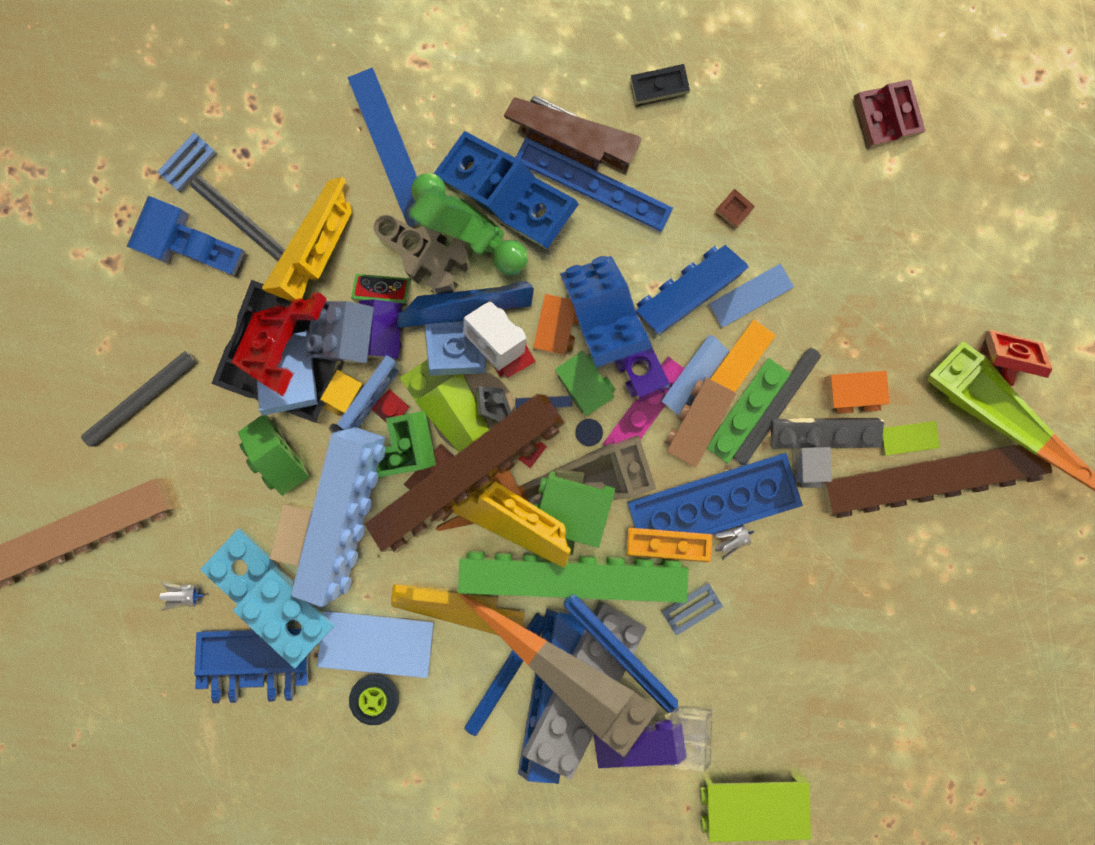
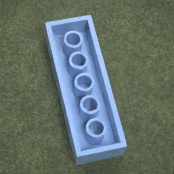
M357 427L331 434L291 596L323 607L348 592L351 585V578H349L351 568L354 567L358 559L357 545L365 531V526H363L364 518L372 504L371 499H369L371 490L378 481V473H376L378 463L385 454V446H383L385 437Z

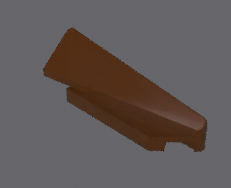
M516 97L512 99L504 114L506 119L520 125L518 132L524 138L527 137L598 171L603 162L626 175L642 140L638 135Z

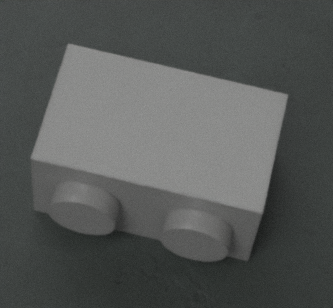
M830 447L792 449L793 475L795 482H801V488H823V482H832Z

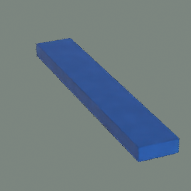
M372 67L347 78L406 224L411 228L420 226L422 224L409 214V211L416 203L411 194V185L417 175L375 71Z
M525 137L516 155V158L522 161L529 171L660 234L673 210V207Z

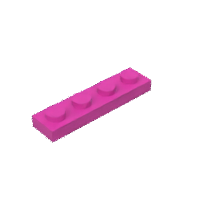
M668 356L661 366L670 383V389L685 368ZM669 390L640 403L636 398L602 445L606 446L637 435L641 439L665 407L661 400Z

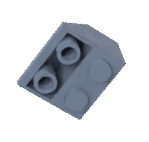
M326 301L318 320H310L309 335L306 340V357L349 363H367L374 307L348 301Z

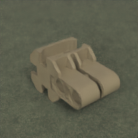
M391 215L379 216L374 222L373 227L376 236L386 248L402 257L405 272L412 281L420 284L427 273L430 275V278L426 285L432 288V293L440 294L456 291L459 284L454 282L455 276L450 274L455 266L466 273L471 266L468 251L463 240L454 237L449 247H446L444 243L447 237L425 226L419 227L416 231ZM395 229L391 235L384 236L387 230ZM412 243H419L416 249L408 250Z

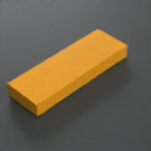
M753 319L710 379L736 392L776 335Z
M628 528L626 556L710 563L712 534Z

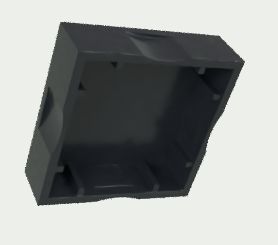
M251 280L237 315L235 331L224 349L211 384L258 400L257 380L233 364L232 360L254 313L278 305L287 307L292 304V301L264 291L262 289L264 284ZM297 320L293 328V334L309 332L310 320ZM313 358L317 404L285 412L314 423L322 424L327 411L325 408L327 403L322 401L321 397L336 371L342 372L345 362Z

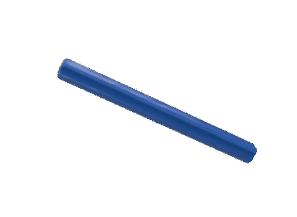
M570 595L564 600V608L667 713H672L678 708V700L576 595Z

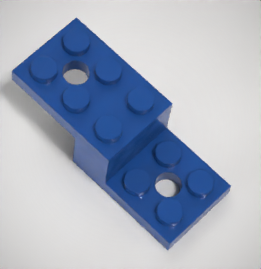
M465 130L434 172V174L442 179L444 184L474 200L491 218L545 249H548L579 205L573 197L537 179L519 159ZM469 162H474L473 166L470 169L465 170V167ZM546 209L542 217L536 218L538 211Z
M600 256L593 259L589 264L583 266L574 265L567 268L566 272L560 273L573 305L581 333L596 367L652 348L650 339L636 314L628 284L612 256Z

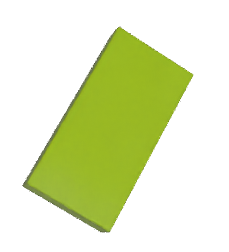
M936 421L883 428V456L940 448Z

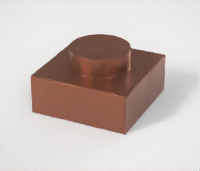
M734 188L715 211L736 229L755 206Z

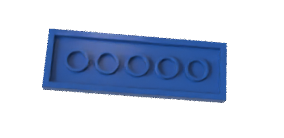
M787 453L627 502L635 528L714 534L803 506Z

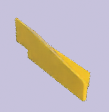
M343 177L331 179L326 183L262 287L264 291L293 301L303 298L309 278L311 280L319 279L352 213L350 203L345 202L342 187L346 184V181Z

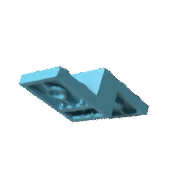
M237 529L200 569L237 604L233 612L294 669L335 626L312 603L291 596L295 579L275 560H271L270 556L241 529ZM237 560H243L247 564V571L244 575H238L234 571L233 566ZM290 620L300 622L302 630L299 635H292L288 632L287 624Z

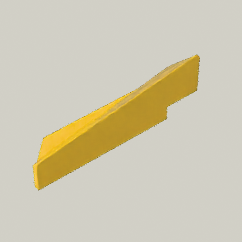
M496 481L489 488L485 487L481 490L477 488L470 494L471 499L466 503L452 507L453 513L561 567H565L568 563L571 550L570 547H567L564 524Z
M393 584L391 605L395 608L498 635L460 597L458 591ZM467 594L523 627L525 609L499 607V595Z

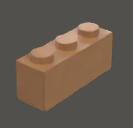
M706 376L703 381L697 380L691 392L695 396L690 406L687 404L683 406L677 418L681 420L677 430L672 428L664 442L668 445L666 449L668 453L697 467L736 395V392Z

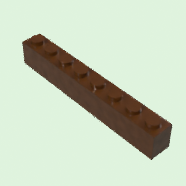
M534 395L364 525L381 552H399L408 545L407 540L411 537H418L428 531V525L434 520L438 522L450 514L449 509L454 505L460 506L470 500V494L477 488L481 490L489 486L493 482V476L499 472L503 474L515 466L514 461L520 456L524 458L532 454L537 449L536 445L543 439L548 441L560 432L558 428L565 424L547 395Z
M1020 444L833 478L832 482H823L824 487L822 490L827 513L835 514L836 518L852 516V510L863 509V513L879 511V505L889 503L890 508L906 506L907 500L917 498L918 503L935 500L934 495L944 493L945 498L960 496L962 495L961 490L971 488L972 493L987 491L990 484L998 483L1000 488L1016 485L1017 479L1026 478V482L1044 480V474L1053 472L1050 463Z

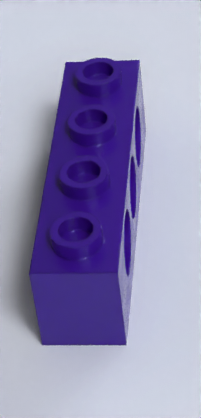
M653 347L614 361L619 373L625 372L628 381L625 382V386L631 398L636 396L639 403L669 390L670 383ZM637 364H643L647 367L648 371L645 375L638 376L633 373V367Z

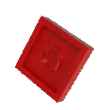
M989 329L985 339L992 363L1002 367L1000 374L1010 386H1014L1020 371L1049 378L1053 368L1042 342Z

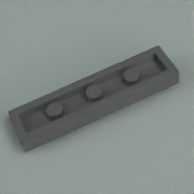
M881 418L772 419L770 446L772 449L825 447L881 448L884 421Z

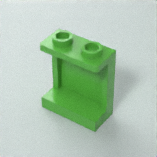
M550 471L548 479L543 477L538 493L543 495L541 504L536 503L535 506L564 524L566 530L565 539L599 548L615 488L604 486L602 490L556 477V472Z

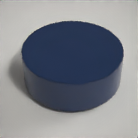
M584 419L577 425L575 435L578 442L582 445L594 446L602 439L603 429L598 421Z

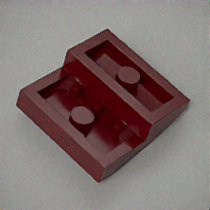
M911 79L889 83L878 89L858 92L853 96L868 148L926 132Z

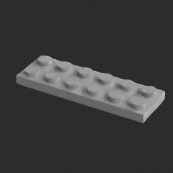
M599 601L593 614L634 655L647 627ZM584 630L572 656L620 683L626 670ZM553 691L522 755L571 780L594 732Z

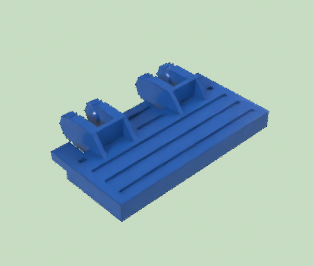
M302 629L287 630L292 635H299ZM254 630L196 632L195 689H208L209 677L212 676L211 701L219 703L222 697V678L229 677L228 698L230 703H236L238 701L239 688L264 687V675H267L268 702H274L277 697V676H285L284 697L286 701H292L294 697V674L295 686H308L309 654L294 669Z

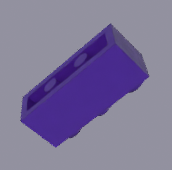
M662 720L655 722V725L646 726L624 757L602 741L596 734L593 735L598 769L678 765L687 758L682 724H672L671 720Z

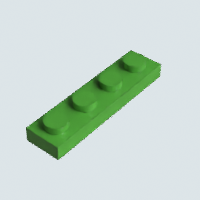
M767 358L716 430L707 450L728 464L791 373L770 358Z

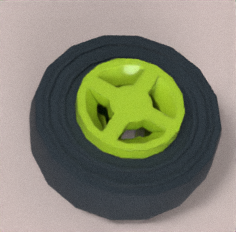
M378 674L367 675L359 679L352 687L349 695V708L353 716L361 723L370 726L381 725L389 721L396 713L399 705V693L395 684L387 677Z

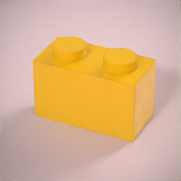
M337 370L321 400L327 403L325 406L327 410L338 416H343L365 385Z

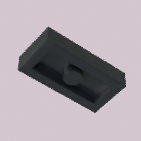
M684 64L630 76L636 105L684 95L690 92Z

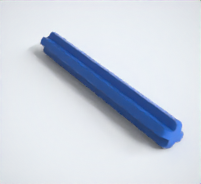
M539 613L535 614L526 629L540 636L543 631L545 617ZM514 650L465 725L464 729L469 734L476 736L523 663V660Z

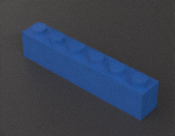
M547 608L541 638L572 655L585 629L568 611ZM536 673L518 774L529 782L559 784L560 774L522 755L553 693V690Z

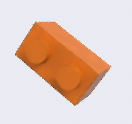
M545 294L533 351L566 357L567 351L572 352L576 336L570 334L572 325H578V321L570 299Z
M887 371L836 374L826 377L828 410L836 409L837 414L854 413L853 408L864 407V412L881 411L882 405L890 404Z

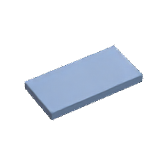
M323 611V614L335 626L320 641L317 667L428 678L434 621Z

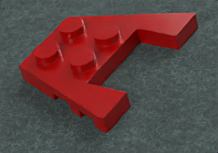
M316 292L311 295V299L303 300L299 298L293 300L290 306L282 307L278 305L254 313L232 363L278 395L284 397L294 373L287 368L276 366L282 360V353L293 335L296 321L318 320L327 298L320 292Z

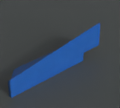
M521 281L501 287L417 296L403 312L398 313L397 325L400 328L464 320V317L489 301L503 311L504 309L531 306L534 287L527 281Z

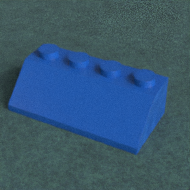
M724 245L720 249L714 246L703 255L705 260L696 266L692 262L681 271L683 275L675 282L672 278L659 287L661 291L653 298L649 294L636 304L639 307L636 310V314L653 340L740 277L749 268L747 263L728 246Z

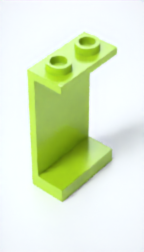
M804 776L793 777V782L713 784L711 779H705V787H700L701 805H705L706 816H701V831L706 833L709 842L811 840L810 785Z

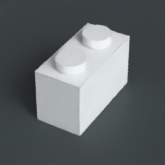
M491 301L464 317L463 334L498 370L525 353L526 335L520 327L515 326L508 319L506 313L501 308H497Z

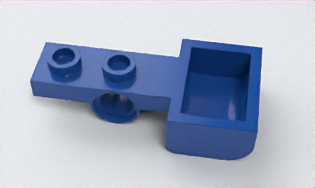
M151 196L147 197L126 247L166 264L169 263L173 252L235 277L244 256V250L220 241L206 233L184 226L189 216L187 212Z

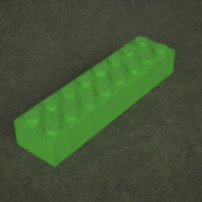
M468 551L466 556L463 555L459 559L458 593L568 598L570 595H576L582 599L687 603L688 568L682 565L681 561L662 559V564H654L651 558H634V563L625 562L623 557H607V561H596V556L579 555V560H568L567 565L561 567L547 559H540V556L535 553H524L523 558H512L511 552H496L495 557L485 556V551Z

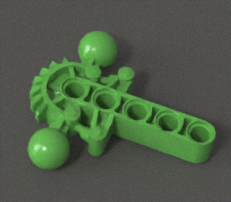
M424 173L414 179L411 185V194L416 203L409 211V214L416 221L431 230L472 243L470 247L476 253H492L495 267L504 275L513 276L525 269L528 262V254L522 243L516 240L503 241V230L466 200L453 195L448 196L445 184L438 175Z

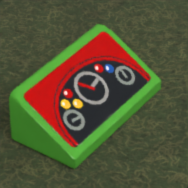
M356 274L351 299L357 302L377 299L402 303V306H408L411 279Z

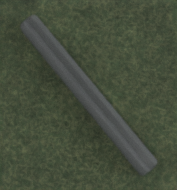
M196 176L190 184L191 187L276 261H279L285 248L202 176Z
M807 349L786 382L733 456L738 463L745 465L770 431L772 419L779 418L817 364L821 354L816 349Z
M187 351L181 353L83 433L81 438L84 443L89 447L95 446L194 365L196 361L193 356Z

